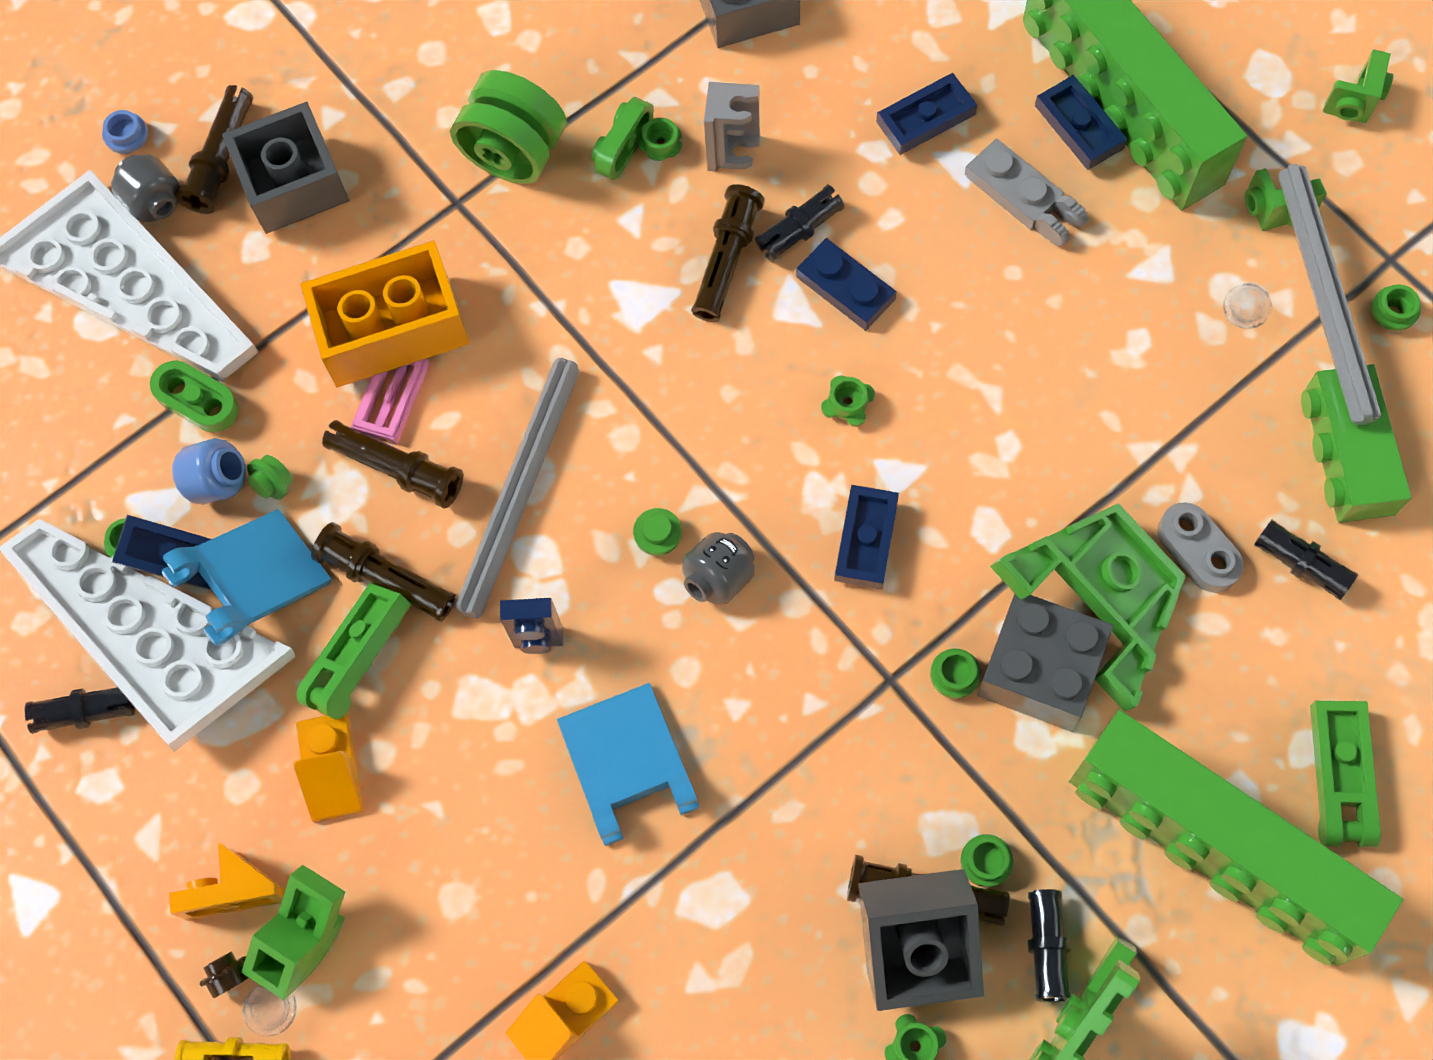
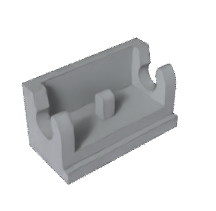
M721 82L708 83L704 116L707 171H716L717 168L746 169L752 166V157H738L732 151L738 146L751 148L758 147L760 144L759 85Z

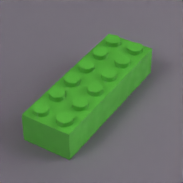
M1027 0L1023 16L1027 32L1033 38H1038L1049 51L1050 57L1057 68L1064 69L1069 76L1074 75L1125 135L1127 138L1126 145L1129 147L1132 158L1138 165L1144 166L1154 177L1164 197L1172 199L1179 209L1183 211L1226 185L1245 143L1247 134L1131 0Z
M1120 709L1105 727L1069 780V783L1077 788L1075 791L1077 796L1085 803L1096 809L1106 807L1121 818L1119 821L1120 825L1129 833L1143 840H1146L1148 837L1166 848L1164 854L1173 863L1189 871L1194 867L1211 879L1209 884L1218 894L1234 902H1237L1239 899L1257 910L1255 916L1261 923L1278 933L1289 932L1304 943L1302 949L1309 956L1325 965L1330 966L1334 963L1339 966L1371 954L1404 900Z

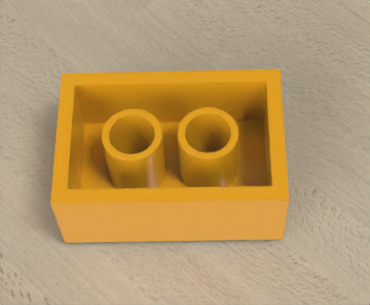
M435 240L300 283L321 359L336 388L470 344Z

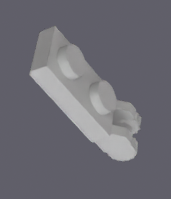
M997 138L965 168V175L971 182L1031 231L1033 229L1036 230L1045 239H1048L1050 243L1058 247L1068 241L1070 234L1065 226L1050 214L1052 211L1077 229L1081 228L1089 220V216L1081 204L1079 205L1071 196L1064 195L1063 191Z

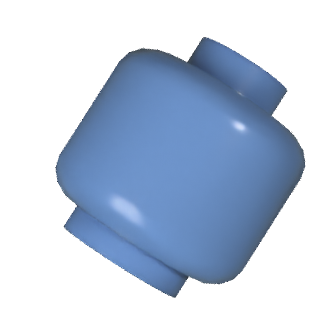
M213 438L185 446L176 454L172 465L173 480L176 488L185 499L195 504L205 505L234 497L242 489L245 481L246 464L244 458L236 447L227 440Z

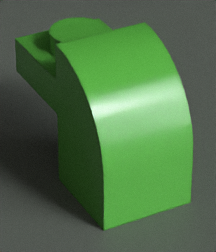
M301 865L289 877L278 914L252 936L241 973L282 1000H285L312 974L334 943L345 920L343 916L338 914L345 891L306 866Z

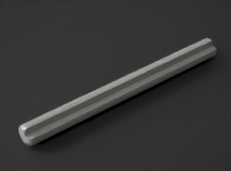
M1292 164L1279 172L1280 185L1351 422L1354 425H1367L1381 417L1380 408L1305 166Z
M557 358L547 377L456 601V609L465 616L478 619L484 612L578 377V365L571 360Z

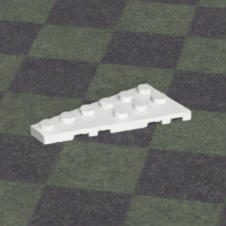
M91 170L87 171L0 237L1 268L220 381H224L259 353L243 332L141 223L128 212Z
M38 519L0 546V551L173 752L296 657L292 648L278 641L276 643L257 634L255 629L249 626L243 628L229 641L215 646L204 632V629L211 625L206 619V615L213 611L212 607L150 575L146 577L129 567L111 563L113 556L109 558L95 551L86 542L41 519Z

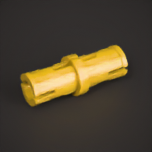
M228 1037L225 1042L180 1040L176 1049L175 1060H213L215 1056L250 1057L253 1060H290V1046L288 1043H244L241 1037Z

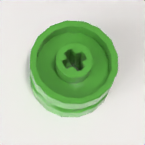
M489 70L481 73L468 97L469 104L462 107L449 131L453 143L467 159L495 177L519 184L536 182L550 157L549 150L554 149L567 126L565 112L558 102L544 89L524 77L499 70Z

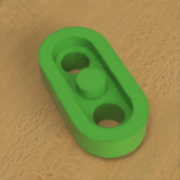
M637 97L631 98L628 103L623 102L620 104L615 113L612 128L606 137L601 136L594 145L591 159L595 162L596 173L611 180H616L622 174L639 147V136L644 126L653 119V104Z
M169 361L163 363L153 372L150 378L151 393L164 408L206 432L223 431L229 428L238 416L239 405L229 388L185 362ZM185 385L182 392L173 394L177 386ZM222 406V410L218 414L209 416L213 408Z

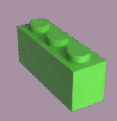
M1374 364L1366 366L1380 408L1381 417L1370 424L1361 426L1354 425L1351 422L1336 369L1317 371L1301 395L1303 414L1307 419L1311 418L1315 434L1312 442L1313 453L1316 461L1323 464L1326 476L1324 484L1325 499L1330 508L1334 507L1338 523L1396 516L1412 499Z

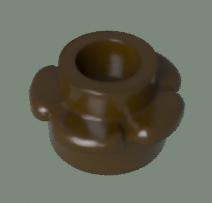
M231 951L204 966L203 969L207 977L200 981V986L206 985L212 998H216L249 978L241 973L246 956L236 960Z

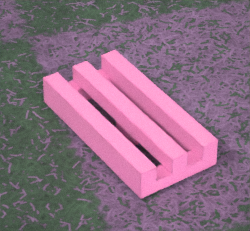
M428 358L397 368L374 424L368 423V420L389 371L372 376L351 428L377 440L381 438L387 440L390 444L397 445L430 365ZM410 365H412L414 367L409 377V380L406 384V387L396 408L394 416L391 420L389 428H386L385 425L390 416L394 403L397 399V396L402 387Z

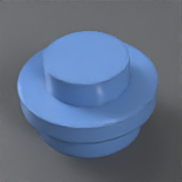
M118 110L109 114L104 120L102 137L108 148L113 152L128 154L144 145L148 137V128L139 115L127 110Z

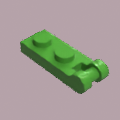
M369 583L301 681L296 694L298 702L313 710L318 709L322 714L333 719H340L345 716L351 706L350 694L363 675L369 670L373 660L392 632L396 630L411 603L400 593Z
M1314 701L1310 705L1320 812L1318 823L1320 843L1324 846L1340 847L1342 842H1357L1359 847H1378L1381 832L1368 702ZM1341 806L1356 807V821H1342Z

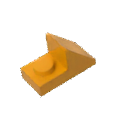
M346 713L340 719H333L325 715L295 722L301 759L294 761L293 766L311 821L316 823L364 812L349 715Z
M218 843L221 883H218L217 878L195 879L186 883V890L169 893L170 914L184 920H193L282 903L285 889L237 852L222 843Z
M584 960L545 996L538 993L505 1034L526 1060H557L615 1008L620 1001Z

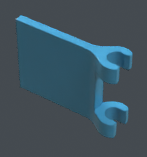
M279 509L194 547L176 548L163 556L168 567L162 569V574L172 587L187 582L199 572L223 604L222 607L214 609L206 615V619L211 625L206 627L204 632L215 646L229 641L249 624L330 585L332 580L322 565L312 560L311 551Z
M650 682L557 719L604 846L624 839L613 812L614 809L670 787L681 816L700 808Z

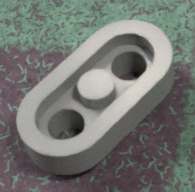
M1184 502L1172 505L1166 510L1158 524V536L1163 546L1201 589L1213 593L1230 589L1243 571V559L1236 547L1199 506ZM1178 521H1190L1194 526V530H1183ZM1211 558H1221L1225 562L1226 568H1215L1211 563Z

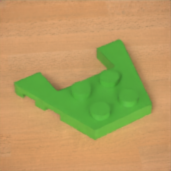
M1119 503L1048 537L1046 536L1022 549L1009 553L996 560L990 566L1020 600L1031 595L1048 575L1055 570L1101 621L1113 625V634L1122 642V646L1098 672L1095 681L1124 712L1135 708L1140 703L1143 695L1140 687L1146 672L1152 670L1157 656L1154 652L1161 631L1167 629L1186 575Z
M1117 934L1080 996L1077 997L1075 994H1072L1063 1006L1056 1019L1058 1025L1055 1028L1054 1033L1056 1035L1052 1042L1049 1043L1043 1039L1029 1060L1085 1059L1083 1056L1097 1034L1102 1036L1113 1021L1114 1016L1112 1014L1123 997L1128 999L1140 982L1139 972L1129 966L1137 954L1135 945Z

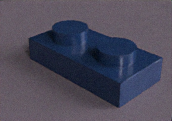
M952 72L877 112L876 123L899 155L976 115L977 104Z
M1074 75L1037 95L1035 107L1087 170L1125 148L1127 142L1125 135Z
M827 238L796 268V278L865 331L896 299V290Z
M851 485L834 581L883 589L899 497L898 492Z
M127 515L111 563L165 577L162 574V569L168 567L163 559L166 553L180 547H194L211 539ZM199 572L185 582L186 584L207 590L211 589Z
M552 598L500 600V621L514 648H521L522 652L528 654H543L551 651L552 646H563V626Z

